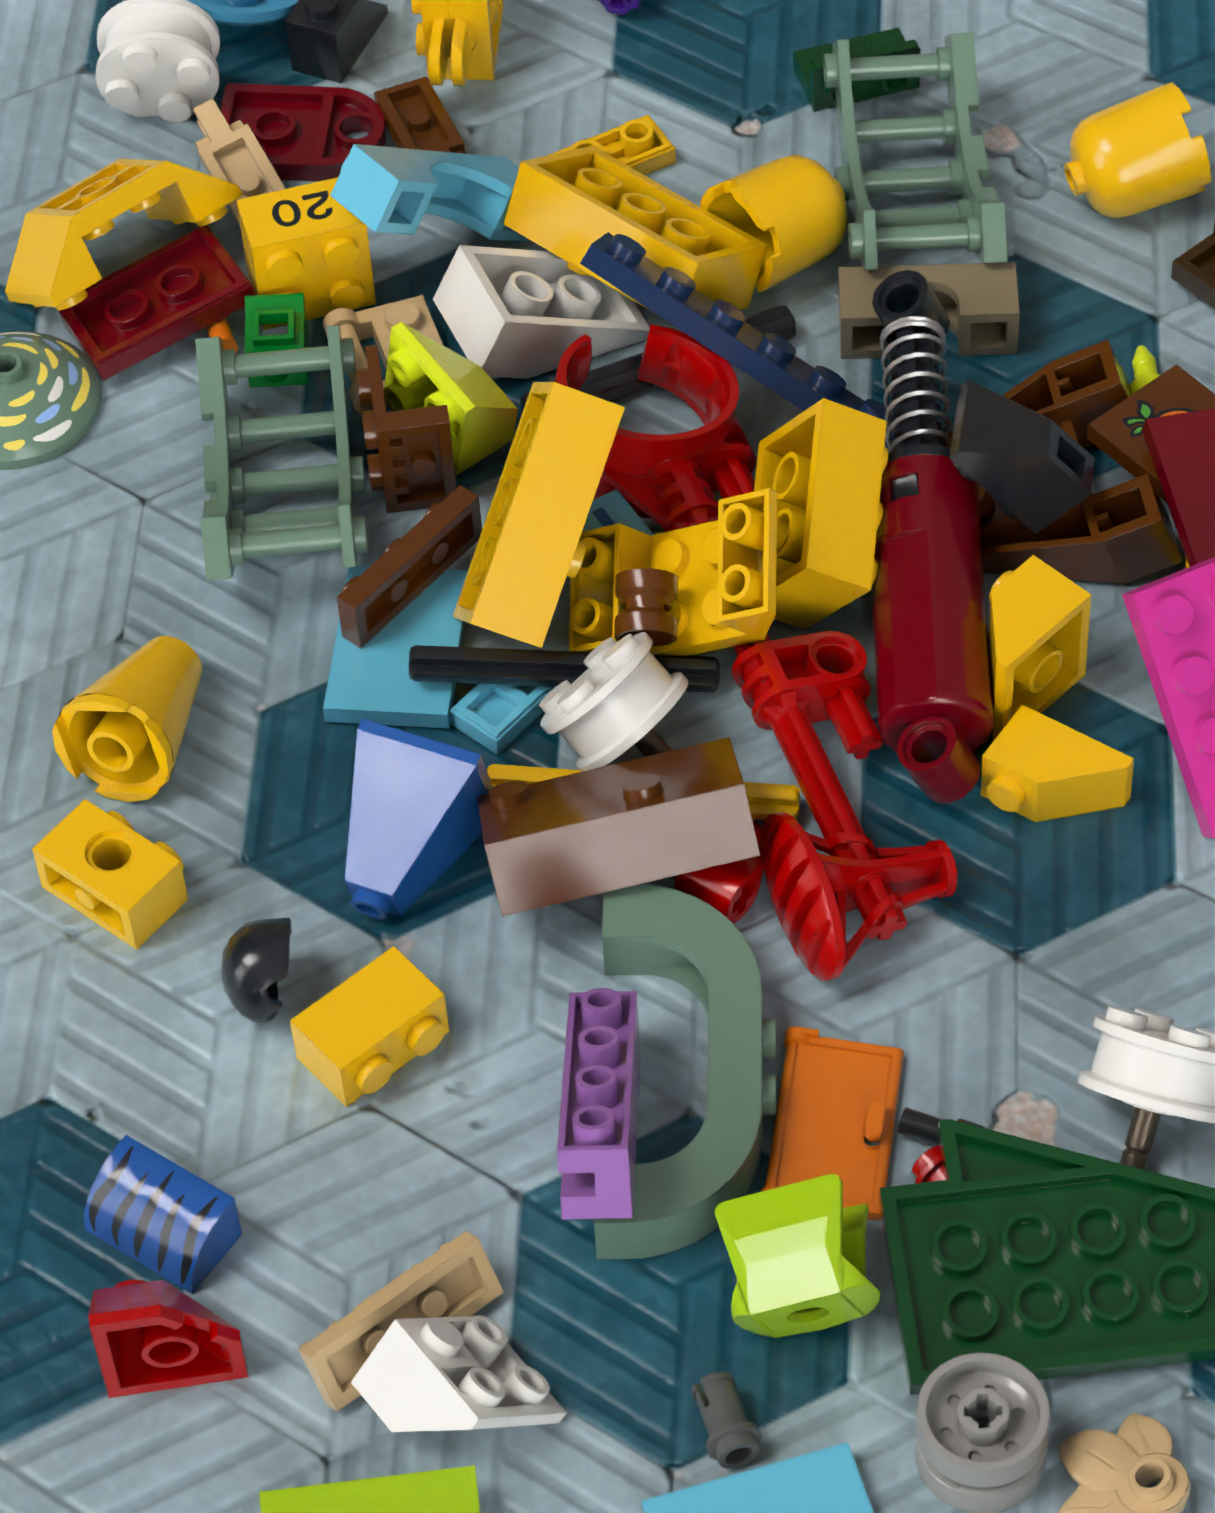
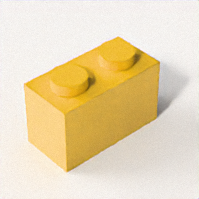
M394 946L290 1020L296 1058L345 1107H348L364 1094H372L381 1089L395 1071L414 1057L430 1053L439 1045L444 1035L449 1033L445 994Z

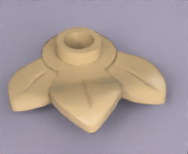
M1132 1413L1123 1421L1117 1435L1105 1430H1084L1072 1435L1059 1445L1062 1463L1073 1480L1079 1484V1487L1064 1502L1058 1513H1181L1190 1494V1480L1183 1464L1173 1457L1172 1436L1159 1421L1148 1416ZM1160 1482L1154 1487L1145 1488V1486L1151 1483Z

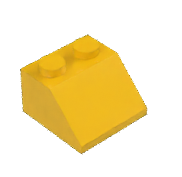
M1034 555L1014 572L1009 570L1003 573L996 580L989 594L990 622L988 640L994 711L993 741L1021 705L1042 713L1086 675L1092 594Z

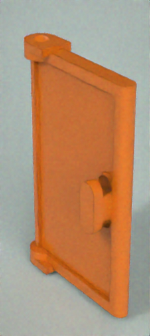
M789 1027L785 1031L783 1042L786 1051L766 1184L761 1192L827 1174H836L843 1182V1208L868 1204V1220H882L879 1189L887 1187L904 1051L895 1047L818 1036L819 1029ZM865 1141H877L879 1144L876 1146H869L865 1143Z

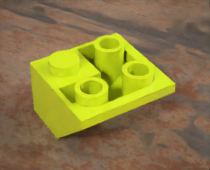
M399 322L391 327L383 390L385 400L392 411L447 405L456 475L513 440L518 408L482 367L403 322Z

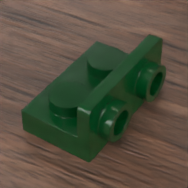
M899 27L849 39L850 58L921 54L917 41H905ZM832 43L793 52V69L813 112L836 107L835 88H825L823 74V55L833 53ZM920 77L851 81L853 103L920 87Z

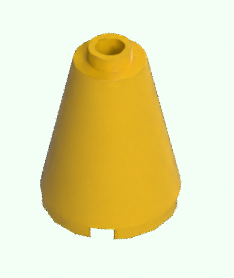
M171 636L155 637L67 702L55 721L52 730L55 751L65 768L76 779H78L81 773H84L87 777L98 783L99 785L94 792L106 798L124 802L148 800L157 794L159 789L168 782L172 775L202 675V663L197 653L180 639Z

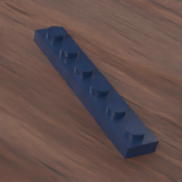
M607 232L590 245L581 260V265L802 411L825 398L884 420L886 412L884 404L873 399L862 400L846 389L847 384L845 380L834 371L823 366H816L814 368L797 357L794 346L784 338L773 333H766L764 335L745 323L746 316L741 310L726 301L715 300L714 302L695 290L696 283L684 272L673 267H665V269L645 257L646 250L632 238L622 234H615L613 236ZM891 414V416H890L891 423L893 422V415H892V414ZM892 433V435H891L892 442H894V434H893V433Z

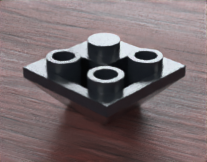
M967 380L960 386L949 458L964 478L969 481H976L991 494L1007 516L1012 519H1019L1032 532L1037 534L1091 495L1095 458L1053 420L971 380Z

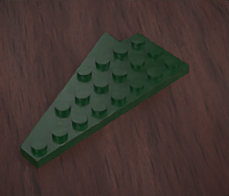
M952 1119L939 1120L938 1136L946 1180L882 1187L879 1189V1204L910 1395L919 1394L924 1382L940 1365L955 1357L970 1353H992L1008 1357L1026 1367L1038 1380L1215 1359V1188Z

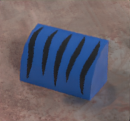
M127 1135L117 1144L102 1165L90 1189L84 1210L85 1231L191 1294L195 1292L242 1235L234 1197Z

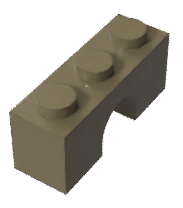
M1016 262L878 266V269L866 270L864 266L839 267L841 359L882 358L883 352L880 346V336L885 327L874 311L872 305L873 294L878 285L888 276L905 270L916 271L924 276L945 308L950 319L949 329L957 338L958 356L1018 355L1020 312Z

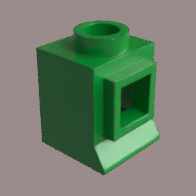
M303 293L245 296L244 354L309 348V329ZM288 323V334H262L261 324ZM308 372L248 377L249 386L254 388L308 385Z

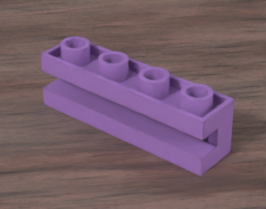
M596 988L587 992L569 993L557 1145L559 1174H562L560 1194L562 1220L633 1217L641 1062L637 991H615L609 988Z

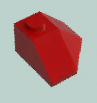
M127 1280L118 1283L114 1287L93 1290L88 1314L89 1328L109 1398L249 1378L240 1330L165 1280L151 1282Z

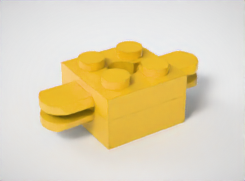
M411 0L412 13L422 14V22H418L416 27L417 56H426L428 79H430L431 85L443 86L445 79H452L454 86H465L466 80H494L504 0Z

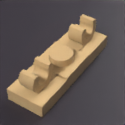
M465 1231L451 1242L441 1245L437 1252L420 1264L416 1263L411 1267V1270L408 1269L358 1304L348 1315L328 1325L329 1328L308 1343L304 1342L299 1346L298 1351L325 1404L338 1412L361 1395L351 1381L395 1319L472 1316L504 1293L479 1238Z

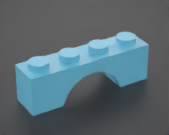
M353 144L348 157L341 166L340 175L330 195L370 229L378 233L414 235L425 213L455 221L490 240L527 242L528 240L504 225L519 167L506 157Z

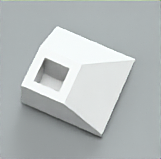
M485 1316L395 1319L351 1381L353 1386L391 1432L473 1430L560 1423L567 1414L549 1392L550 1386L547 1380L538 1371L527 1366L507 1343L508 1336L497 1323Z

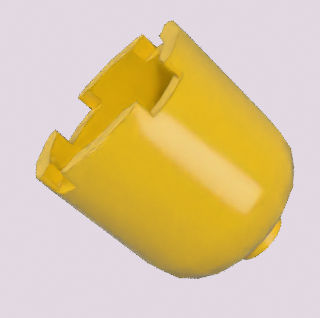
M1170 82L1094 113L1080 121L1074 129L1070 143L1071 162L1064 164L1065 177L1073 195L1079 196L1083 194L1089 205L1102 216L1114 219L1131 216L1205 191L1204 185L1211 183L1210 162L1203 136L1190 137L1182 115L1192 110L1187 99L1175 84Z
M792 155L772 160L708 188L701 198L700 207L768 245L755 285L758 292H763L826 258L842 242L848 220L845 195L839 182L818 161L801 155Z

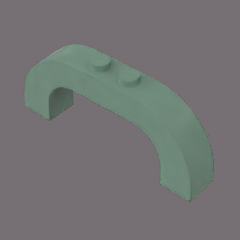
M638 884L603 893L602 945L605 975H652L667 978L685 986L701 1001L708 1016L707 1110L700 1131L685 1148L659 1161L635 1164L632 1218L594 1219L597 1260L640 1259L663 1255L689 1246L719 1227L715 1216L716 1206L723 1201L747 1196L752 1188L762 1157L763 1115H776V1074H763V1058H776V1018L762 1017L761 976L751 947L738 928L726 916L706 902L671 888Z

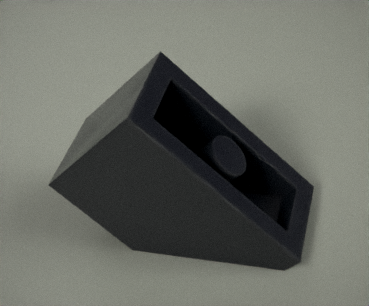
M299 0L285 20L292 70L342 84L388 14L387 5L371 0Z

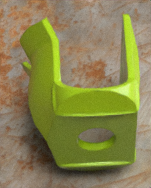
M827 1174L723 1201L716 1206L715 1216L737 1277L732 1294L731 1314L733 1321L739 1327L755 1334L778 1338L824 1330L866 1316L878 1304L880 1291L866 1278V1226L869 1207L868 1204H861L843 1208V1182L838 1175Z

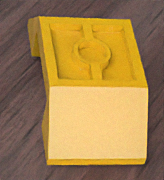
M119 158L25 214L5 293L10 302L32 304L35 308L42 306L55 307L56 310L70 308L88 296L86 288L102 279L84 241L93 240L112 230L115 226L112 219L127 210H130L131 213L145 210L149 219L172 221L174 225L194 222L200 227L224 217L228 213L226 205L243 194L237 184L169 161Z
M767 488L720 499L718 503V520L660 534L649 535L621 523L581 533L579 541L586 543V551L578 574L574 579L570 578L569 651L592 652L610 637L614 639L615 617L624 611L621 608V601L615 596V577L622 571L641 568L666 570L678 576V597L672 603V608L669 611L678 620L677 640L669 645L651 647L649 651L652 655L690 656L763 641L776 616V490Z

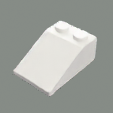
M459 245L433 297V301L467 359L482 367L491 379L500 377L528 379L556 370L560 358L568 346L585 334L592 338L593 358L645 341L649 330V325L632 299L592 276H584L573 272L567 267V261L550 251Z

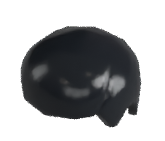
M290 918L263 919L246 923L230 937L223 950L221 976L225 993L241 1016L252 1022L272 1021L277 1015L278 1010L283 1006V1003L279 1001L277 981L283 980L288 974L290 935L292 932Z

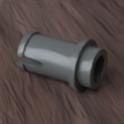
M717 1372L702 1377L700 1379L701 1385L694 1384L691 1394L698 1405L709 1435L705 1445L709 1457L717 1460L721 1467L727 1469L739 1468L749 1464L760 1452L758 1445L761 1442L762 1435L758 1425L749 1422L733 1375L728 1372Z

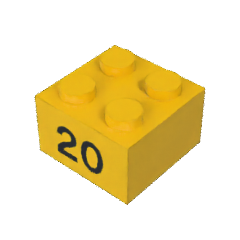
M338 177L236 200L248 279L253 285L256 295L303 293L307 320L324 317L330 311L337 308L345 307L355 310L377 305L367 225L330 196ZM288 323L262 324L264 330L288 325Z

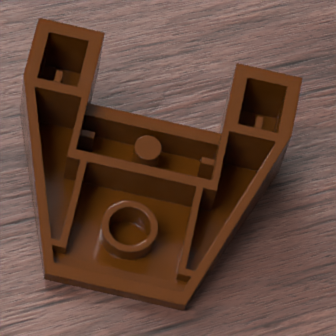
M1107 339L1051 361L1002 396L1053 420L1086 450V447L1094 445L1087 439L1088 424L1133 393L1126 374ZM953 430L947 434L949 437H951V440H952ZM1148 473L1098 492L1093 475L1091 495L1037 534L1032 532L1019 519H1012L1007 516L999 507L996 499L977 483L984 573L1003 574L1009 570L1014 572L1034 555L1070 580L1125 584L1183 562L1170 517Z

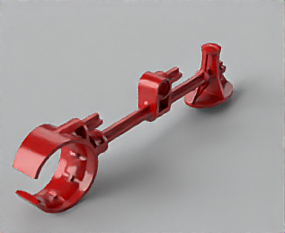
M650 325L638 372V380L658 385L677 395L696 412L704 426L688 432L664 435L638 433L618 427L593 500L617 489L640 518H652L664 529V532L718 520V503L714 500V491H719L723 499L754 492L755 481L751 474L757 465V457L735 415L739 398V384L727 360L684 332L663 326ZM587 334L576 339L562 354L555 377L556 383L576 390L581 389V385L588 376L592 359V338ZM822 631L771 640L767 633L763 641L733 646L737 658L732 665V676L738 686L741 687V695L744 702L749 708H752L751 716L755 724L761 729L773 730L824 839L806 832L797 820L788 813L778 812L768 815L763 823L761 838L762 854L766 856L764 871L773 907L791 947L802 964L814 977L821 981L837 979L866 937L869 939L878 937V940H886L891 938L893 931L904 929L907 925V920L902 912L903 909L935 897L944 898L952 896L956 891L958 868L950 848L941 839L929 841L926 845L876 848L872 840L865 835L811 724L831 720L847 754L853 753L855 759L867 758L870 750L881 748L883 739L865 705L870 695L871 686L864 674L867 655L860 642L852 636L838 631ZM817 850L827 853L828 855L820 854L817 852ZM858 909L864 922L851 940L846 943V913Z

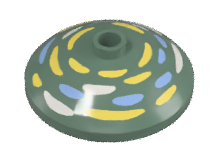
M28 331L0 333V470L20 469L49 461L76 445L93 426L101 405V388L98 374L88 357L79 348L61 338Z

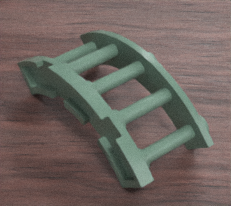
M974 32L953 33L945 36V47H937L936 53L850 58L849 39L833 42V53L823 55L825 88H835L842 166L835 167L834 178L841 185L845 201L847 202L850 221L848 226L849 254L851 259L859 258L861 265L866 270L878 269L877 251L966 246L967 252H975L977 258L983 263L1008 262L1005 202L1000 200L994 187H983L982 180L989 179V165L983 135L972 136L969 112L979 111ZM937 76L938 82L947 81L949 109L942 110L941 116L855 120L851 81ZM942 138L943 144H953L955 160H949L948 166L861 170L858 143ZM949 189L950 195L960 194L961 200H957L956 206L875 210L871 207L867 194Z
M338 325L326 326L328 346L235 354L234 349L224 350L223 339L220 337L195 339L201 416L203 421L214 420L215 445L203 446L206 493L210 492V500L204 501L203 514L200 518L206 581L231 579L234 575L235 565H245V558L342 549L343 568L356 567L357 554L368 553L365 516L356 517L355 493L366 492L363 456H352L345 374L356 373L353 337L341 338V328ZM331 370L334 411L240 419V414L229 415L227 385L238 384V378ZM336 435L338 464L243 473L242 467L233 468L232 450H243V443ZM339 488L338 505L334 507L244 515L243 509L235 510V504L246 503V497Z

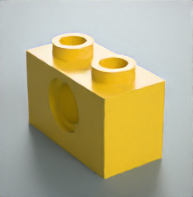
M86 799L32 848L41 886L136 950L188 900L183 874L184 865L179 855L170 846L160 841L152 843L135 832L132 825L122 815L112 810L106 813Z

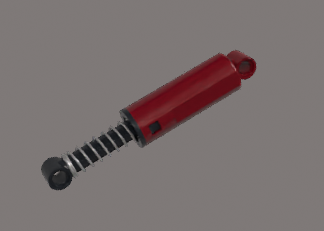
M905 270L898 271L883 280L875 290L872 300L874 311L885 327L881 332L880 346L883 352L881 364L884 370L882 382L885 389L883 401L886 408L884 420L887 421L885 439L888 446V461L882 473L880 490L883 516L876 533L874 558L878 563V571L871 587L878 726L883 742L897 753L900 763L921 791L931 801L952 803L964 798L976 785L979 779L980 765L978 758L973 752L989 739L994 727L978 485L976 481H969L964 478L949 458L952 440L947 433L950 431L952 424L950 418L945 415L949 411L950 403L944 396L947 394L949 385L943 377L948 367L946 361L942 359L947 350L945 337L950 325L948 313L926 278L919 272ZM887 358L890 359V365H889V366H888V363H887ZM938 362H940L941 367H942V369H941V371H940V374H939V363H938ZM888 377L891 378V384H890V385H889V382H888ZM940 381L942 382V385H943V389H942L941 393H940ZM889 396L892 397V403H891V404H890V401H889ZM941 400L944 404L943 410L941 409ZM891 414L893 415V422H892V423H891V419H890ZM942 419L944 420L945 425H946L945 428H944V430H943ZM892 433L894 434V442H892L891 438Z

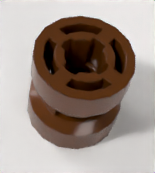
M649 568L630 569L618 573L615 577V596L621 601V608L624 611L615 617L614 639L618 642L628 634L635 635L646 632L653 640L651 647L664 646L676 642L678 620L669 611L672 608V603L678 597V576L666 570Z

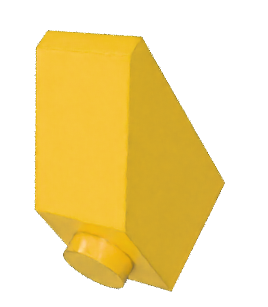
M1021 705L982 755L980 795L990 799L998 808L1007 812H1016L1034 822L1124 807L1131 798L1134 758L1025 705Z

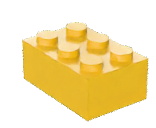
M823 398L759 441L754 491L767 488L777 491L775 620L807 629L871 591L878 571V563L874 558L876 533L883 516V506L880 502L881 479L888 461V449L885 446L886 420Z

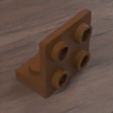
M377 345L365 346L368 368L357 369L356 374L360 405L373 404V410L361 411L366 450L377 448L379 450V453L367 455L371 490L384 489L387 513L430 508L436 502H442L457 488L447 405L386 412Z

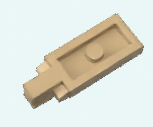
M213 98L193 108L198 118L197 124L205 137L195 142L200 160L210 176L239 186L243 195L236 200L286 189L248 124L243 125L241 120H238L228 125ZM234 200L227 204V207L240 227L237 202Z

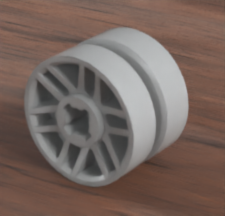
M970 1353L955 1357L940 1365L930 1374L920 1390L917 1402L915 1457L922 1480L937 1498L954 1508L966 1512L994 1513L1019 1504L1036 1489L1046 1465L1050 1408L1046 1392L1035 1375L1015 1360L992 1353Z

